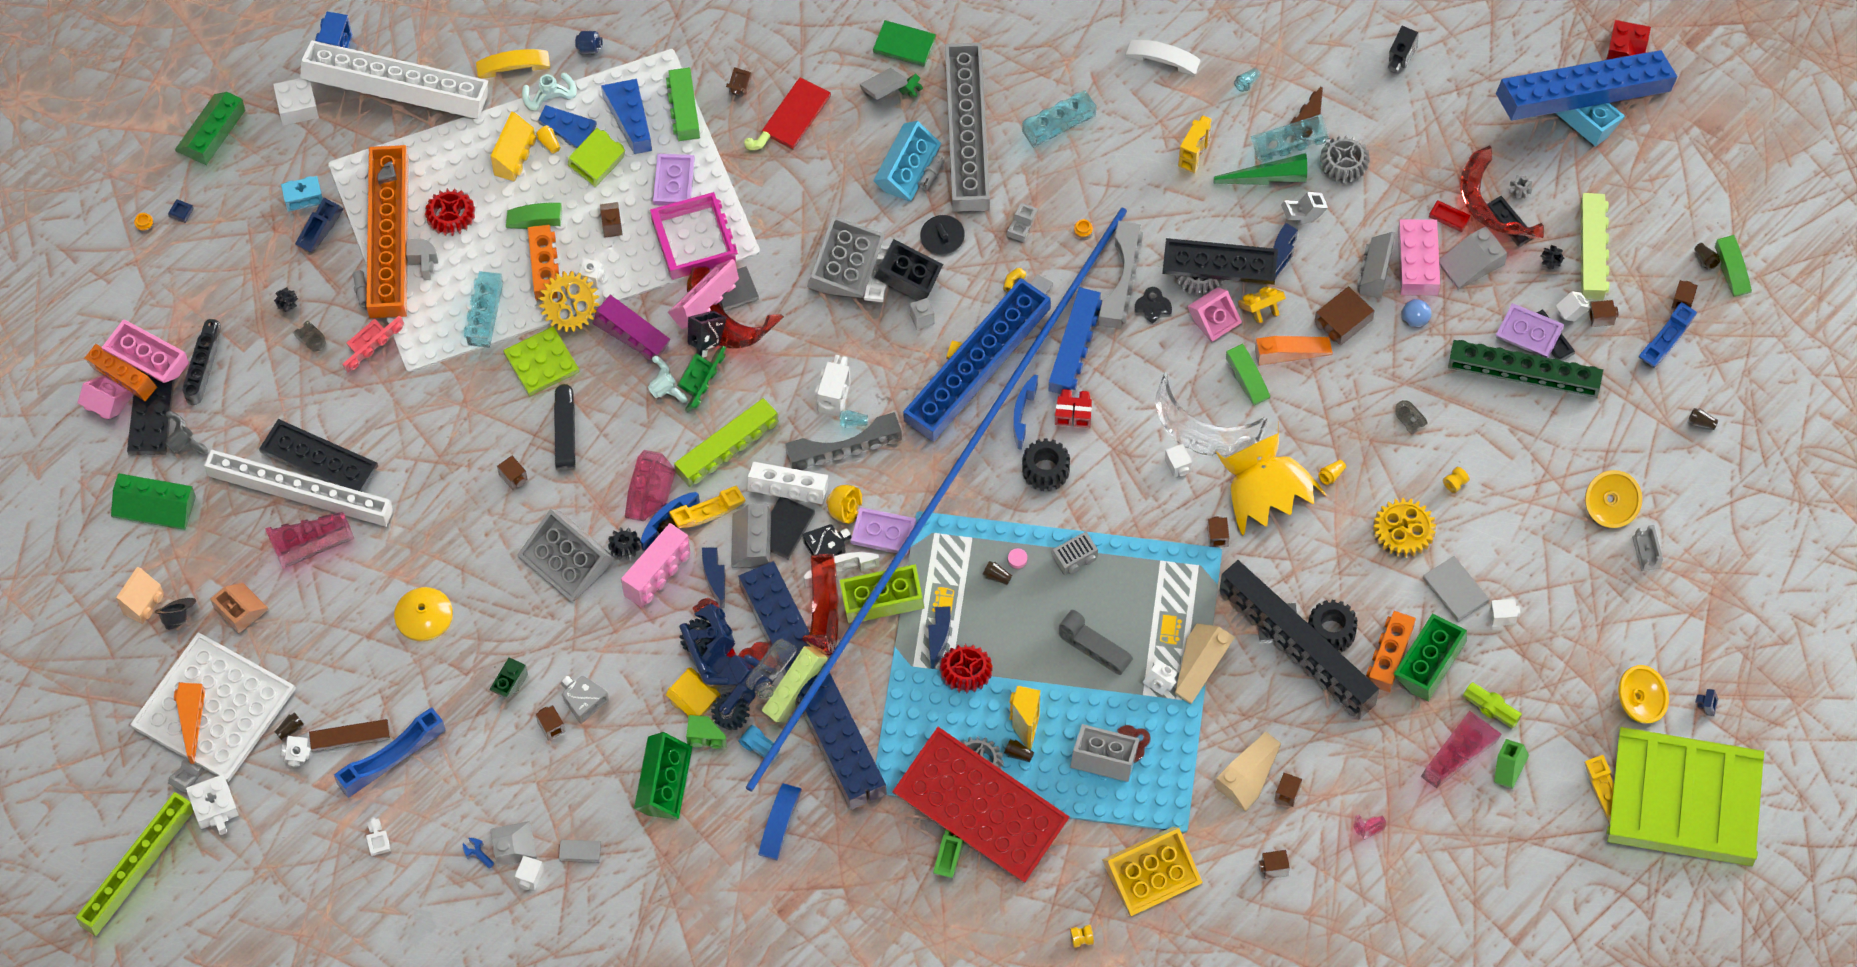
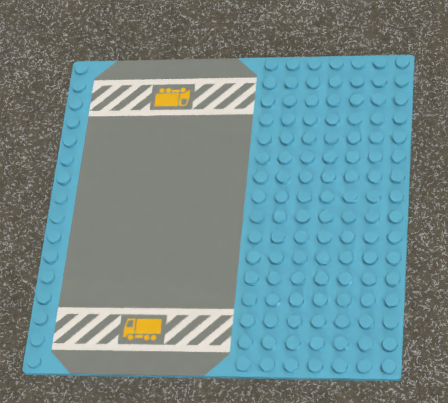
M922 511L916 513V523L923 514ZM932 513L911 545L908 566L916 564L925 609L901 613L899 616L876 765L886 783L887 795L898 797L892 791L937 727H940L960 742L962 739L968 742L969 737L972 740H976L977 736L980 737L981 741L986 737L987 743L993 741L994 747L998 746L1000 748L999 753L1003 754L1001 759L1004 761V765L1001 767L1002 771L1070 816L1069 819L1156 830L1178 827L1181 833H1186L1189 824L1206 683L1192 704L1177 696L1175 689L1181 670L1186 639L1197 623L1213 626L1222 549L1087 532L1098 549L1097 559L1091 564L1082 565L1075 573L1064 575L1053 558V549L1086 531ZM1017 548L1024 550L1027 554V564L1020 569H1015L1008 563L1010 551ZM989 561L998 563L1008 573L1013 575L1008 585L986 579L983 572ZM951 606L950 634L941 659L944 658L945 652H949L950 648L956 649L957 645L964 647L965 643L968 647L974 644L975 649L981 647L982 652L987 651L988 657L991 658V664L993 665L992 677L987 685H983L982 690L977 688L975 693L969 690L967 694L965 690H961L960 693L957 691V688L951 690L950 685L946 686L945 680L941 678V659L935 669H931L928 625H936L935 607ZM1070 610L1079 612L1084 617L1086 626L1126 650L1133 657V660L1122 675L1109 670L1065 642L1059 636V625ZM1157 660L1178 672L1174 677L1176 683L1170 691L1166 689L1163 695L1143 683ZM1017 686L1040 690V716L1031 749L1034 755L1030 763L1007 757L1008 755L1004 754L1010 739L1014 741L1016 739L1023 744L1012 728V720H1009L1011 713L1010 697L1012 692H1016ZM1082 724L1140 739L1128 782L1070 768L1073 750ZM984 752V758L989 759V762L993 763L991 757Z

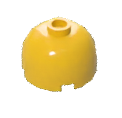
M840 485L834 488L826 500L829 514L836 521L848 524L853 523L858 516V512H856L858 505L862 506L861 490L852 485Z

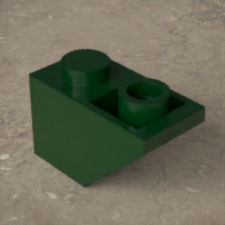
M508 657L490 687V691L505 698H509L518 692L528 676L526 665Z

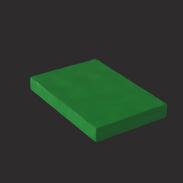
M884 20L873 47V53L925 67L935 42L936 34Z

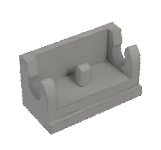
M1649 525L1646 531H1641V528H1638L1632 538L1641 571L1660 569L1663 556L1655 526Z

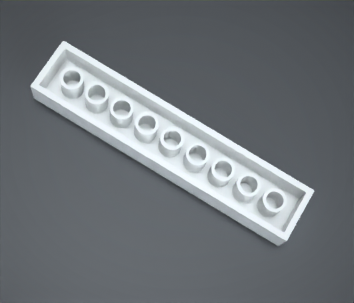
M313 40L301 60L300 79L353 90L363 94H371L381 98L393 99L398 102H406L416 106L428 107L434 110H441L451 114L463 115L469 118L478 119L488 94V80Z

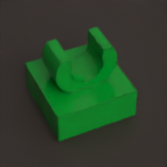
M915 73L907 78L908 84L899 88L898 91L903 95L909 93L911 97H916L918 94L914 91V88L918 91L923 89V86L918 83L921 78Z

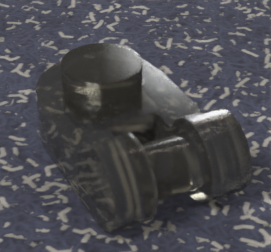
M308 320L303 324L302 328L296 329L293 332L295 337L312 351H320L325 347L326 340L323 333Z
M1402 400L1396 404L1395 415L1405 425L1410 434H1414L1419 427H1424L1428 424L1426 418L1410 401ZM1414 417L1416 421L1412 422L1410 419Z

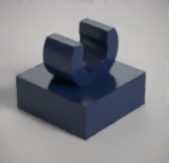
M1707 689L1706 696L1697 695L1695 702L1698 703V708L1705 710L1707 716H1715L1719 699L1714 689Z

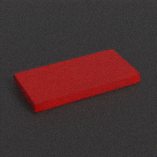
M799 77L762 129V132L769 133L771 139L794 149L831 97V92Z

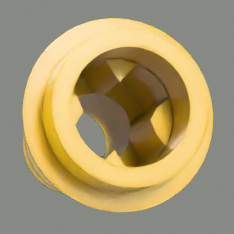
M544 126L537 131V139L552 154L561 149L552 128Z
M1339 459L1321 468L1318 473L1320 481L1325 485L1333 484L1346 469V464Z

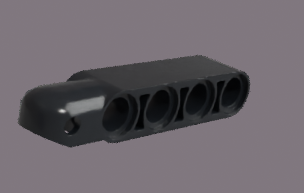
M208 319L204 322L183 384L182 391L186 402L190 405L199 404L205 392L217 352L216 344L221 331V324L216 319Z
M561 384L555 389L554 403L556 470L575 469L574 393L571 386Z

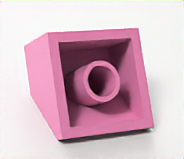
M1217 287L1187 306L1196 325L1212 342L1242 323L1228 290Z
M102 375L83 383L78 404L84 406V409L100 414L102 418L110 419L121 413L133 394Z

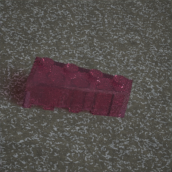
M343 512L321 516L317 520L308 521V519L302 520L301 523L293 525L287 523L279 528H265L282 569L354 539L350 525Z
M1469 711L1420 777L1435 788H1438L1493 746L1502 734Z

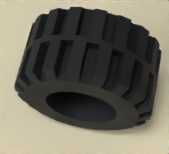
M1044 438V441L1036 440V444H1029V448L1024 450L1022 457V472L1024 479H1027L1026 483L1028 485L1033 484L1032 488H1040V491H1044V489L1052 491L1054 487L1058 489L1060 484L1064 485L1070 472V455L1066 447L1063 448V444L1060 442L1057 444L1054 439L1048 441V438ZM1043 460H1049L1055 463L1056 466L1052 469L1044 470L1037 467L1036 464Z
M1331 599V602L1325 600L1323 605L1318 603L1316 609H1312L1308 624L1334 648L1343 652L1355 640L1358 619L1355 617V611H1350L1351 606L1348 604L1344 606L1343 601L1337 603L1336 600ZM1327 621H1335L1343 629L1338 632H1329L1323 628L1322 624Z

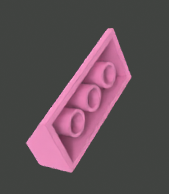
M731 259L716 265L668 311L669 315L681 329L688 327V317L710 312L711 309L709 307L711 305L719 303L723 299L722 295L725 292L728 293L735 288L736 285L734 283L739 280L735 261Z
M125 319L122 320L102 346V350L163 383L178 378L189 364L184 351Z

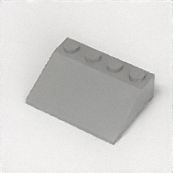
M833 215L807 287L825 294L863 298L885 234Z
M553 509L549 510L517 554L571 602H574L597 580L615 558L561 511Z

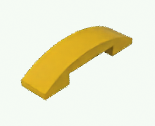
M523 49L506 51L485 57L476 62L478 78L483 79L496 77V72L528 67H532V71L550 68L548 51Z
M736 485L720 491L719 496L689 508L687 505L669 511V514L678 528H689L715 520L745 503L746 500Z
M1600 755L1584 763L1595 795L1610 823L1614 783L1605 757Z

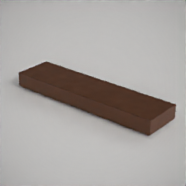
M388 719L309 731L311 751L316 752L390 740Z

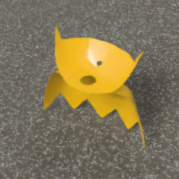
M1279 421L1277 434L1263 439L1231 456L1224 458L1215 451L1226 469L1235 475L1231 483V495L1236 521L1242 536L1245 535L1248 516L1267 527L1270 506L1291 515L1294 494L1314 504L1312 485L1317 487L1326 496L1317 481L1298 462L1291 457H1275L1279 446Z

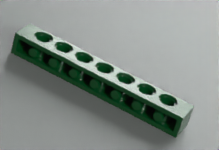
M1453 340L1448 364L1450 369L1598 398L1604 370L1595 366L1580 365L1576 362L1569 363L1559 359L1544 358L1540 355H1528L1520 351H1508L1501 347L1493 348L1484 344L1468 343L1465 340Z

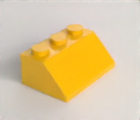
M512 111L490 157L494 176L515 182L517 176H520L522 173L524 160H528L529 150L531 146H534L537 136L534 133V127Z
M1017 686L1016 692H1012L1010 697L1011 713L1009 720H1012V728L1020 740L1031 750L1040 716V690Z

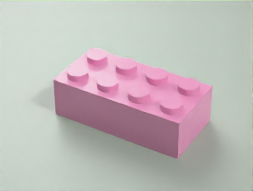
M1400 219L1398 226L1400 295L1438 296L1440 270L1437 220Z
M669 523L621 578L624 596L641 608L645 604H649L658 589L661 590L665 586L666 580L677 572L678 566L682 562H686L690 557L688 535Z

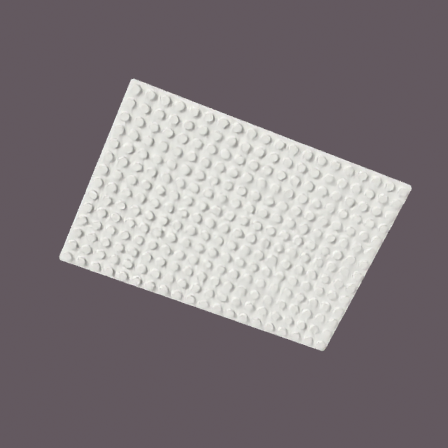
M673 49L575 80L576 96L572 99H566L561 96L548 99L541 104L538 110L532 111L525 105L523 98L481 111L478 119L466 116L378 145H406L409 157L408 239H424L429 241L435 247L438 264H434V273H431V280H423L421 264L409 265L407 261V317H401L404 322L403 328L397 334H393L407 372H413L550 325L552 320H544L547 314H540L544 308L538 307V305L542 304L543 301H536L528 229L506 228L507 210L537 203H561V226H550L551 232L555 231L556 243H553V248H557L558 258L554 259L555 264L558 263L560 277H562L563 271H566L567 276H569L570 271H573L574 276H576L578 266L582 265L584 259H595L602 263L605 277L603 282L601 281L599 289L593 293L599 296V298L595 299V302L600 304L599 306H594L595 310L602 305L610 294L617 300L622 301L711 271L712 269L671 280L650 214V209L665 206L653 204L657 154L694 155L691 198L714 192L716 199L721 200L722 209L720 210L722 214L725 213L728 224L725 225L727 229H731L733 236L731 242L736 244L738 254L735 255L736 262L760 253V248L696 100L700 138L678 141V135H674L672 124L676 123V121L671 118L670 108L674 107L673 103L669 104L668 93H671V88L667 89L666 78L669 77L668 70L680 69L682 67ZM637 78L651 138L652 151L639 154L633 153L615 117L610 112L609 106L603 99L601 85ZM567 83L561 85L569 90V86ZM537 93L529 95L531 101L534 100ZM545 105L595 120L597 123L596 128L601 131L604 130L612 140L623 145L625 149L624 158L597 187H594L567 165L568 157L577 148L566 143L559 135H555L561 149L552 154L536 138L534 146H531L529 150L528 160H524L522 173L520 176H517L515 182L494 176L490 156L511 111L534 127L535 135L543 127L539 124L538 119ZM369 149L329 162L330 171L366 266ZM447 188L450 192L455 188L457 193L462 190L464 195H469L475 206V219L472 220V225H467V231L462 229L461 234L454 232V236L451 233H448L446 236L443 232L438 234L436 230L431 229L425 217V207L428 205V200L433 199V194L439 195L440 190L443 193L446 192ZM618 202L623 235L604 238L600 204ZM441 208L437 211L436 216L439 215ZM464 208L461 210V213L459 214V216H461V215L463 214V212H464V210H465ZM712 208L662 221L677 266L727 252ZM572 284L569 287L571 294H575L578 291L576 284ZM562 286L561 289L567 298L565 304H568L571 307L573 316L575 317L576 312L571 305V301L573 299L567 296L565 287ZM558 292V298L552 299L554 302H557V301L560 300V298H561L560 292ZM584 301L578 302V311L585 309ZM562 309L560 317L565 319L568 316V310ZM397 317L387 318L388 324H390Z

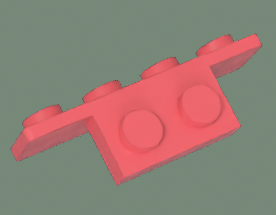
M398 316L385 328L376 319L366 325L346 342L354 354L342 364L347 372L355 370L363 359L369 358L374 353L376 348L386 344L390 336L402 330L404 325L403 319Z

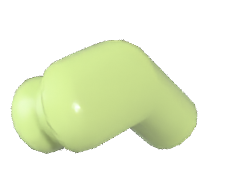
M763 131L757 140L746 138L744 145L750 151L762 149L771 136Z

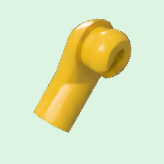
M1016 268L1007 274L1003 290L1009 292L1014 285V281L1020 278L1024 279L1026 272L1022 268Z

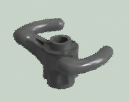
M173 411L166 412V417L176 422L175 430L167 438L166 445L174 453L189 447L201 454H206L208 452L207 447L193 440V433L186 427L185 420Z

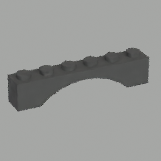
M893 412L876 417L873 423L863 432L844 441L822 443L802 438L785 443L786 454L792 469L805 470L810 466L823 465L827 461L840 460L852 454L858 455L863 451L875 450L887 444H896L902 440V431L896 414Z

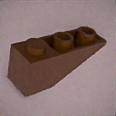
M1321 86L1317 92L1314 91L1311 94L1307 105L1304 104L1301 107L1298 117H1294L1290 123V135L1308 145L1319 132L1323 87Z

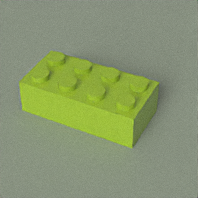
M916 564L896 568L863 621L925 609ZM885 571L840 580L848 624L853 622Z

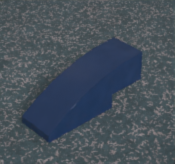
M323 198L316 212H312L295 245L312 253L332 229L344 208Z
M1287 223L1280 230L1273 247L1278 249L1275 279L1294 254V246L1292 245L1297 240L1298 229Z
M702 547L703 568L709 590L720 608H725V565H718L717 547Z
M951 606L935 607L936 625H928L931 669H935L948 643L951 628Z

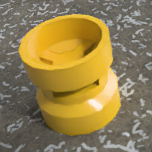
M1458 466L1452 470L1451 475L1443 478V484L1452 493H1457L1461 485H1465L1470 481L1466 471Z
M1085 925L1080 929L1077 927L1070 928L1073 948L1080 947L1082 944L1087 946L1094 945L1091 925Z

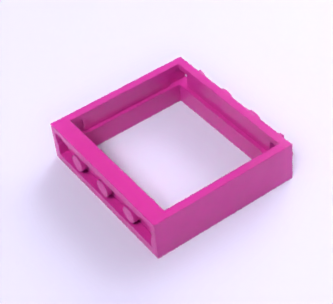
M714 192L650 209L651 220L671 280L713 269L716 265L731 259L736 262L735 255L738 254L736 244L731 242V239H733L731 229L726 228L725 224H728L725 213H721V200L716 199ZM712 208L727 252L677 266L662 221Z

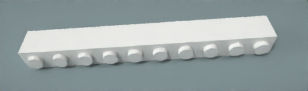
M211 450L204 465L209 477L387 527L393 512L391 501L388 499L215 450Z

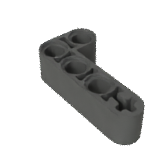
M1070 610L1059 625V636L1065 642L1118 675H1122L1133 660V657L1126 650L1086 626L1084 617L1076 610Z

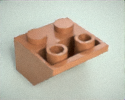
M244 583L225 586L210 598L213 608L238 634L269 610Z

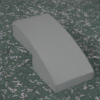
M1021 203L1007 231V237L1024 242L1035 220L1038 208Z
M186 758L182 761L181 768L169 777L168 784L185 792L186 788L192 786L199 778L204 768L195 763L190 764L189 759Z

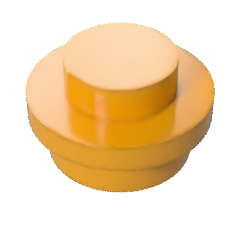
M139 213L134 220L135 227L141 231L150 229L153 225L152 217L147 213Z
M1086 219L1079 220L1074 226V232L1079 237H1088L1093 231L1092 224Z

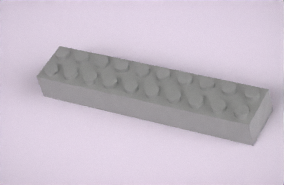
M982 43L945 44L953 212L990 210Z

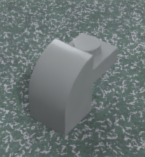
M1307 192L1300 201L1285 200L1281 204L1287 220H1296L1298 225L1316 220L1328 208L1322 193Z
M407 239L406 256L408 264H421L423 280H431V273H434V264H438L435 247L424 239Z

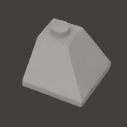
M530 821L491 829L497 866L521 862L523 856L537 859Z

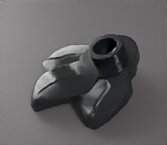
M1149 287L1145 290L1144 295L1137 299L1135 313L1144 312L1148 321L1153 324L1158 320L1161 313L1171 315L1172 305L1169 299L1162 296L1160 289ZM1155 293L1157 297L1153 299L1150 297V294Z

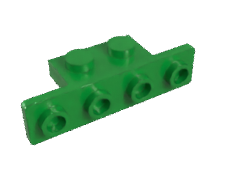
M725 346L720 347L716 351L711 362L697 353L692 356L677 384L678 387L692 395L685 411L689 412L692 409H696L701 403V399H699L701 394H704L709 388V379L715 376L717 364H720L726 356L724 354Z

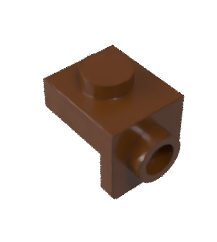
M734 67L730 82L726 84V87L730 89V93L736 95L746 94L753 73Z

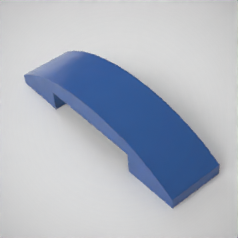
M1681 302L1672 313L1670 320L1651 343L1649 342L1639 355V358L1649 365L1656 367L1684 334L1697 312Z
M1033 375L1026 382L1015 404L1013 417L1014 439L1017 448L1021 450L1026 435V424H1022L1021 419L1026 399L1033 401L1035 399L1038 375Z
M697 492L688 493L672 500L651 518L641 537V547L644 552L658 537L659 523L670 517L669 511L687 505L689 508L700 503Z
M784 783L781 785L766 824L758 853L759 856L778 861L784 843L783 839L802 788Z

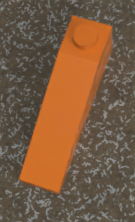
M1270 336L1256 338L1255 343L1258 366L1333 355L1329 337Z
M179 682L178 689L174 691V701L177 703L187 757L190 764H194L205 689L203 684Z

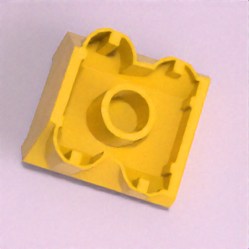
M690 667L668 688L666 696L671 699V704L675 708L682 709L689 718V715L704 716L713 703L717 702L716 698L721 697V694L715 688L704 684L700 674Z

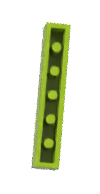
M762 398L674 462L675 472L689 487L693 484H698L708 473H713L723 462H728L738 451H743L753 440H758L768 429H773L779 422L778 413Z

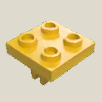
M1266 286L1259 289L1260 292L1256 294L1249 293L1244 295L1243 299L1237 302L1241 309L1252 312L1256 323L1260 324L1263 322L1260 309L1269 306L1273 316L1280 315L1277 302L1286 299L1283 291Z

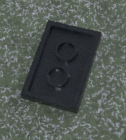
M780 497L771 511L770 552L789 560L802 534H804L815 515V510L788 498Z

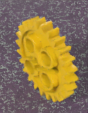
M563 271L562 277L555 273V280L549 277L551 283H543L546 290H540L544 296L538 297L539 300L543 301L538 307L544 308L540 314H547L544 320H552L550 326L553 327L557 324V330H560L563 326L565 332L568 331L569 327L573 332H575V326L582 329V323L589 325L587 319L594 320L591 314L597 311L594 309V306L600 305L595 302V299L599 298V296L593 294L597 291V288H591L593 282L586 283L587 276L580 279L581 273L578 272L574 276L573 271H570L569 276H567L566 271ZM572 284L578 286V291L575 294L569 292V287ZM562 286L565 287L567 296L573 299L571 301V305L576 312L575 317L573 316L571 307L568 304H565L567 298L561 289ZM558 291L561 294V298L559 301L554 302L552 295ZM580 301H584L586 305L582 311L577 309V304ZM562 309L568 310V316L565 319L560 317Z
M1402 498L1400 503L1397 499H1394V504L1388 501L1387 508L1381 506V510L1376 513L1377 518H1374L1375 525L1373 526V531H1376L1374 537L1379 538L1378 544L1384 543L1383 550L1390 548L1389 554L1396 551L1397 557L1401 553H1404L1405 558H1407L1408 553H1411L1414 557L1416 551L1422 554L1423 548L1428 549L1429 544L1433 543L1432 537H1435L1436 534L1434 531L1436 530V524H1433L1435 517H1430L1431 511L1425 512L1426 505L1419 507L1420 501L1412 504L1411 498L1409 502H1405V499ZM1408 515H1412V516H1414L1415 518L1410 519V518H1408L1407 516H1408ZM1389 520H1394L1396 523H1390ZM1413 532H1419L1421 535H1415ZM1399 536L1402 540H1397L1394 537Z

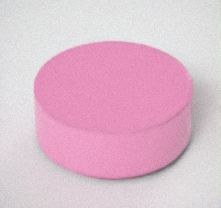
M1019 548L1011 550L1008 555L1009 565L1015 569L1023 568L1027 564L1026 552Z

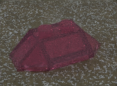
M643 450L638 456L628 489L625 518L645 521L649 516L667 504L676 470L662 453Z

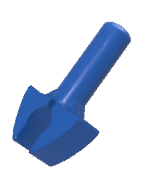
M468 838L469 842L475 845V849H469L463 843L466 858L469 859L471 856H476L484 865L492 868L494 862L481 851V847L484 845L483 841L476 838Z

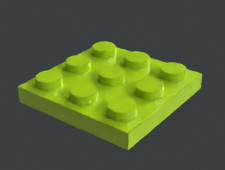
M554 326L503 350L505 357L529 397L580 372Z

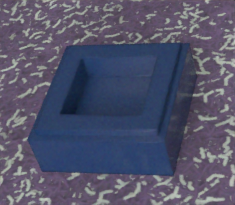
M176 199L168 212V216L186 223L194 207L191 204Z

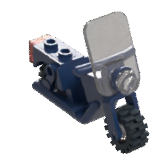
M704 598L692 607L695 616L701 619L696 618L695 621H689L690 625L683 623L679 626L682 635H680L682 641L680 643L683 645L684 650L691 653L704 684L717 690L734 689L732 693L721 694L722 698L717 697L716 700L718 702L717 704L713 703L712 706L715 709H711V712L715 714L712 715V719L715 720L716 724L728 730H738L737 727H743L742 722H747L745 717H749L750 714L746 713V711H750L748 706L756 694L759 698L763 699L773 696L776 688L772 684L795 655L797 647L784 639H778L761 661L748 654L744 658L734 655L732 658L728 657L727 654L735 645L732 629L727 624L725 613L718 603L710 598Z

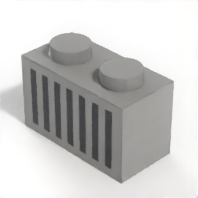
M1087 532L1053 549V558L1064 575L1075 573L1082 565L1091 564L1098 557V549Z

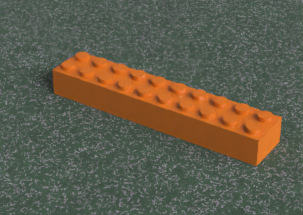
M406 145L369 147L366 305L369 318L407 317L408 260L406 256V243L408 239L409 157ZM392 161L397 180L379 184L378 173L386 163Z

